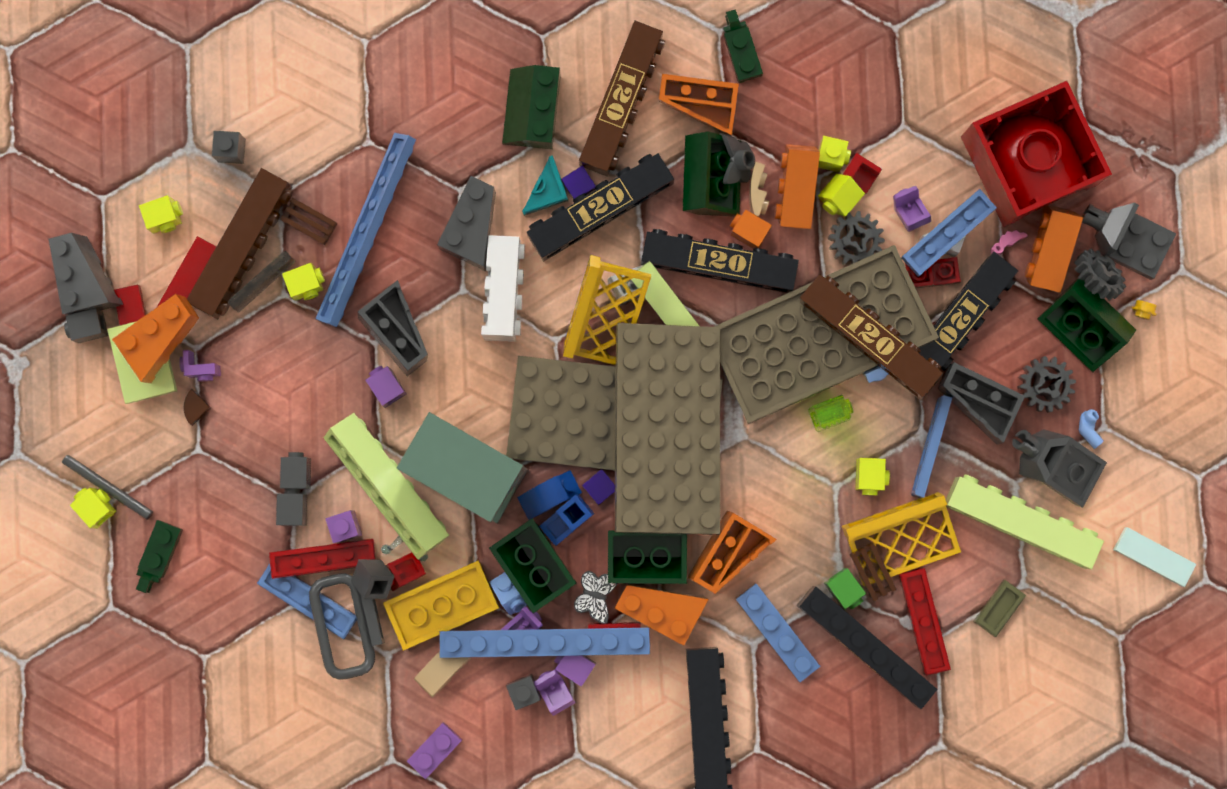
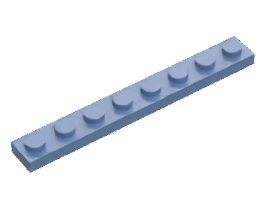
M394 133L318 311L316 320L337 327L342 319L347 302L353 294L355 283L363 270L366 257L373 247L374 238L383 223L385 212L393 199V193L403 176L404 167L413 152V146L416 141L413 137Z
M650 628L440 631V658L650 654Z

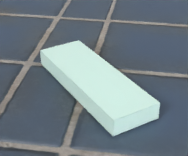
M1124 527L1113 549L1181 587L1186 586L1196 566L1194 562L1128 527Z

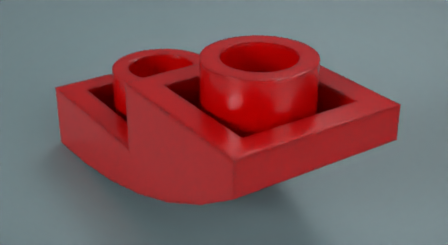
M958 257L938 259L919 277L905 263L915 288L961 283Z

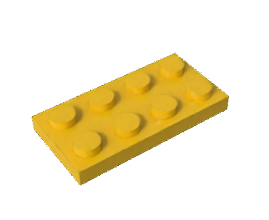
M479 560L383 602L403 651L440 635V631H449L499 609V605Z

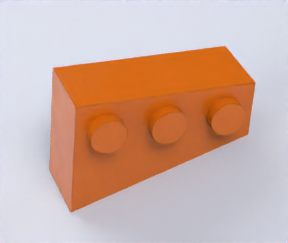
M662 74L659 102L725 135L732 136L739 84Z
M786 144L785 153L782 152L781 168H784L783 178H779L778 194H781V203L776 204L775 219H779L780 226L811 229L820 151L817 147Z
M1051 205L1044 207L1038 234L1032 247V260L1027 264L1025 270V277H1027V282L1031 286L1061 293L1083 217L1075 211Z
M175 294L112 340L139 380L144 383H152L156 378L157 372L170 359L171 353L178 344H181L199 320V316L186 297Z
M726 511L720 521V534L711 536L689 573L688 578L715 594L733 579L743 567L757 558L759 553L777 539L735 513Z
M627 584L614 608L684 646L709 599Z

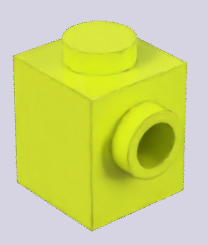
M823 136L819 146L818 168L840 172L843 164L848 165L851 155V150L847 149L849 141Z
M836 174L819 193L818 198L824 203L822 207L829 214L847 216L865 193L851 176Z
M168 195L139 205L146 229L153 234L160 231L161 233L171 232L176 229L177 225L182 224L180 216L183 215L182 208L178 201H174Z
M312 263L282 273L290 297L295 301L302 298L304 300L313 299L319 296L318 292L324 290L322 283L325 282L320 267L316 268Z
M856 459L855 490H862V495L878 496V491L885 490V486L889 485L890 472L886 470V459Z
M83 488L73 497L75 501L70 504L71 508L86 525L94 529H98L117 512L109 503L111 498L101 488L99 490L97 488Z

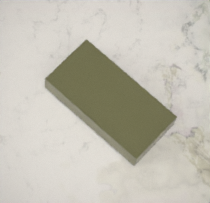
M1003 580L973 622L992 636L997 637L1026 595L1008 581Z

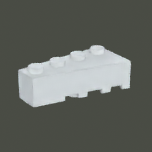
M488 235L486 261L488 276L485 279V297H487V302L483 304L484 322L486 324L482 326L481 335L485 341L516 342V335H521V320H517V310H522V295H518V285H523L524 269H519L520 259L525 257V244H521L520 237Z

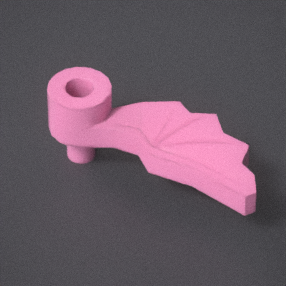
M1017 230L1013 232L1007 231L1005 235H1001L999 242L993 245L990 252L991 254L995 252L1000 256L1006 246L1011 247L1016 242L1025 239L1028 235L1024 232L1019 233Z

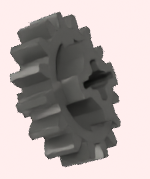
M860 211L856 212L855 217H852L849 212L845 216L846 220L841 217L836 220L839 226L832 225L830 228L835 234L828 236V240L834 241L829 249H836L837 253L834 258L843 257V265L848 261H851V264L856 263L874 253L882 251L878 245L885 242V239L879 237L884 230L881 228L876 229L875 226L879 221H869V213L863 218ZM858 223L866 226L868 229L859 227ZM846 226L847 235L840 239V232ZM854 234L857 238L861 237L862 239L859 245L856 241H851ZM873 239L870 251L866 252V243ZM844 249L854 252V255L847 253Z
M1093 249L1085 250L1074 261L1077 265L1074 269L1080 274L1078 278L1085 281L1084 286L1092 294L1098 293L1101 299L1106 297L1110 301L1113 298L1116 299L1124 292L1126 285L1123 282L1126 280L1121 276L1122 271L1116 269V263L1107 255L1103 257L1099 250L1096 252Z
M1046 356L1041 357L1040 363L1037 359L1032 360V367L1028 365L1023 367L1026 374H1021L1018 378L1024 382L1017 386L1018 389L1024 390L1025 393L1022 395L1029 399L1027 406L1031 407L1036 404V411L1038 412L1042 411L1045 407L1047 413L1053 412V405L1057 410L1062 409L1061 402L1069 403L1071 400L1067 395L1075 393V390L1071 389L1070 385L1076 383V380L1069 379V375L1073 371H1065L1066 362L1058 365L1056 357L1051 358L1049 362ZM1047 368L1055 370L1057 374L1048 372ZM1032 376H1033V377L1035 378V380H1034L1033 386L1031 387V384H1030V383H1031V378H1032ZM1055 379L1048 388L1038 389L1045 381ZM1061 382H1062V383H1063V388H1062V392H1061V394H1060V392H1059V387H1060V384H1061ZM1036 395L1044 396L1049 401L1040 400Z

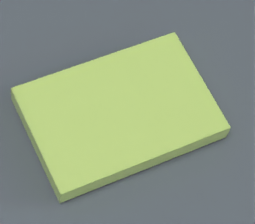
M135 322L107 329L125 404L177 392L170 359L166 364H163L152 383H144L139 380L112 340Z

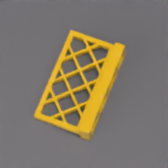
M590 255L564 341L563 356L573 359L574 355L616 365V357L608 355L605 350L616 344V333L612 327L623 321L624 323H637L651 274L600 261L601 257ZM603 272L615 273L619 280L606 285L602 279ZM633 278L643 280L642 287L631 292L626 283ZM622 284L627 295L615 300L610 290ZM606 292L611 303L599 308L595 298ZM631 299L635 309L624 314L619 304ZM615 307L621 317L608 322L603 313ZM599 315L605 325L592 330L588 321ZM608 329L613 339L601 344L596 335ZM591 337L598 346L592 350L581 348L582 342Z
M939 492L842 525L851 553L857 550L854 541L862 538L873 541L875 546L879 544L889 549L883 563L886 569H889L890 577L961 553L946 507L945 496ZM941 511L944 520L939 529L927 524L931 514ZM925 517L923 521L918 520L919 518ZM910 521L921 524L915 538L903 533L906 524ZM901 525L900 528H899V530L893 528V527H896V526ZM925 526L937 532L931 546L919 540ZM945 527L947 528L948 534L943 532ZM888 529L897 533L891 546L878 541L882 532ZM901 535L913 540L907 554L895 549ZM941 535L950 538L953 548L941 551L935 547ZM917 543L929 548L925 558L920 560L911 557ZM868 551L867 554L870 560L876 563L875 559L870 557L872 554L871 551ZM892 552L905 557L900 567L892 568L886 565ZM863 560V562L861 563L863 569H864L865 566H866V563H865L864 560ZM879 569L877 574L880 580H884V577ZM872 576L868 578L871 584L875 583Z

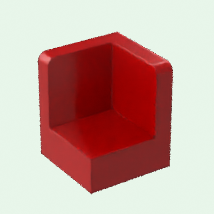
M856 153L843 175L851 176L862 191L867 194L882 169Z

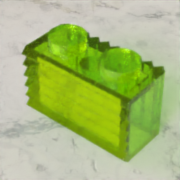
M843 395L813 405L808 409L817 432L847 422L851 418L850 414L854 413L849 399H844Z

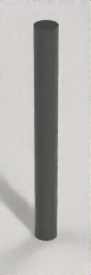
M70 455L64 457L62 461L64 465L104 490L146 520L151 517L152 510Z

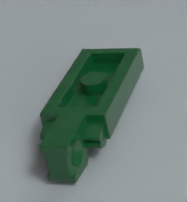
M736 9L726 12L725 18L728 26L723 27V37L738 83L763 76L746 22L739 21Z
M161 520L156 521L138 565L136 575L141 577L136 590L150 593L153 583H159L161 578H164L183 529Z

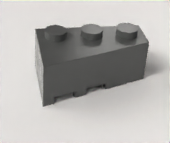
M470 176L437 244L440 250L486 271L488 235H490L496 197L494 186Z
M68 233L48 239L62 314L70 315L94 308L102 311L124 305L122 300L115 294L111 286L112 282L109 277H106L100 266L102 263L87 236Z
M397 280L358 311V320L408 377L427 361L428 354Z
M955 362L948 366L938 386V389L945 396L952 397L951 402L996 444L1004 443L1025 398L1024 395Z

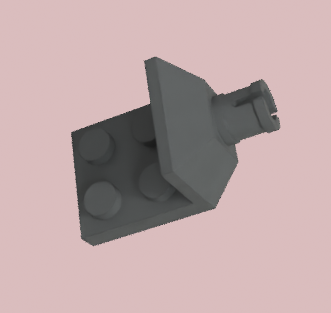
M1137 203L1116 207L1108 212L1089 204L1083 213L1085 216H1082V223L1097 230L1095 238L1101 255H1107L1114 262L1150 280L1155 279L1176 233L1136 214L1139 206Z
M1045 429L1033 435L1027 430L1019 431L1015 436L1021 439L1023 443L1016 439L1012 441L1013 447L1023 452L1020 456L1019 474L1044 483L1076 506L1083 508L1107 462L1069 436Z

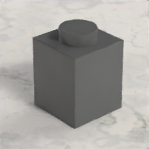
M214 131L212 157L218 163L244 164L246 139L240 132Z
M94 308L66 315L67 323L64 324V329L67 337L71 338V341L83 343L109 336L104 313L99 309Z
M288 452V457H281L280 488L311 489V458L304 457L303 452Z
M284 489V494H277L276 525L307 526V495L300 494V489Z
M358 559L351 582L364 599H387L395 576L382 560Z
M532 674L506 685L515 710L536 703L542 698L539 690L535 687V680Z

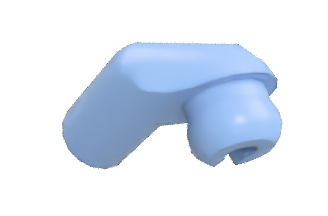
M1089 409L1080 416L1079 433L1095 449L1104 440L1095 431V424L1099 419L1097 411Z

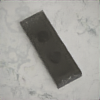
M283 251L229 300L228 304L234 310L240 312L296 261L289 253Z

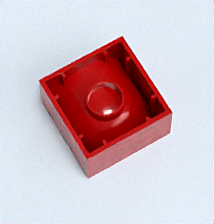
M1064 81L973 122L961 136L991 202L997 207L995 211L1004 228L1064 197L1085 189L1086 191L1092 189L1112 175L1068 81Z

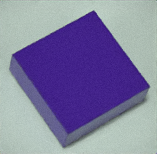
M583 165L561 179L573 200L583 193L588 194L595 190L596 185Z
M602 469L582 485L598 505L615 492V484Z

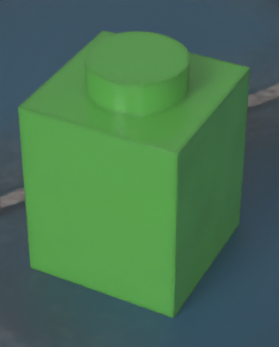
M843 568L824 582L841 608L846 609L849 607L852 610L863 602L861 597L866 593L848 568Z

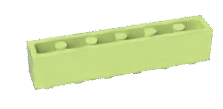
M353 413L328 430L323 437L418 560L449 536L444 524L432 514L428 503L418 496L413 484L408 479H405L401 472L396 469L398 466L396 462L390 459L383 451L381 443L369 433L362 419Z
M964 474L963 478L955 477L946 498L947 508L1079 567L1093 569L1104 543V540L1097 538V532L1088 528H1083L1081 531L1073 527L1074 522L1063 517H1059L1058 520L1049 516L1050 512L1041 507L1036 506L1035 509L1025 506V500L1016 496H1012L1011 499L1001 495L1002 490L988 485L987 488L978 485L979 480Z

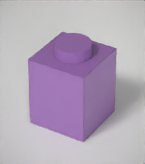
M382 366L375 368L369 373L370 377L366 379L373 393L385 408L407 394L388 366L385 368Z
M349 510L325 518L333 543H341L362 536L355 511Z
M585 655L557 656L554 660L558 664L555 670L581 687L596 665L594 661Z

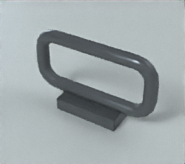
M346 573L322 577L313 583L309 591V600L323 664L326 672L338 680L350 679L368 673L375 663L374 646L385 643L375 599H364L351 582L353 576ZM337 584H346L350 588L365 654V660L361 665L346 669H339L334 664L319 597L320 591L323 588Z

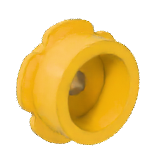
M1136 300L1135 306L1131 307L1132 310L1136 311L1134 316L1150 320L1151 316L1157 315L1155 313L1157 305L1146 301Z

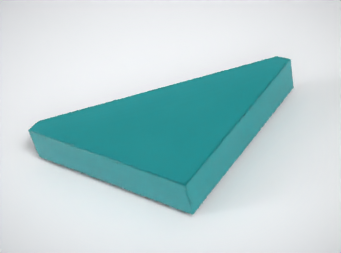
M553 155L549 156L522 210L524 216L568 201Z

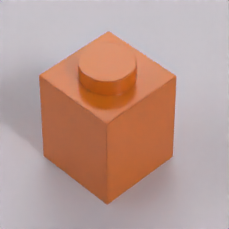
M745 209L742 216L737 213L730 224V227L733 228L731 236L752 249L759 248L772 225Z

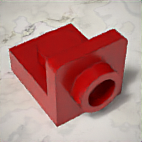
M412 552L386 565L395 576L391 585L392 591L426 575L420 560Z

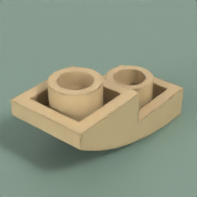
M755 162L749 187L750 212L759 217L760 214L765 215L769 200L765 199L767 192L758 189V187L763 188L767 173L763 172L765 165Z
M439 651L414 680L433 698L470 661L471 657L440 658Z

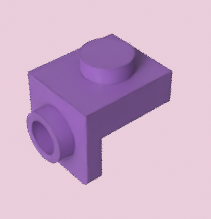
M917 186L903 189L893 196L894 210L908 232L931 222V215L919 198Z
M183 350V357H180L179 363L180 370L184 372V376L197 378L199 382L213 381V376H221L220 365L215 363L195 365L194 352Z
M525 606L501 630H541L543 626L541 623L542 619L537 612L532 613Z
M546 671L534 681L535 687L539 690L553 716L576 703L558 671Z

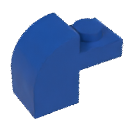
M571 470L537 485L517 498L528 520L570 500L576 494H581L582 491Z
M576 494L539 527L552 543L557 546L595 513L581 496Z

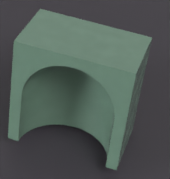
M430 412L427 414L396 468L487 521H494L497 524L528 472V469L522 464Z

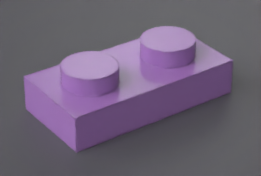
M443 722L407 762L426 779L462 739Z

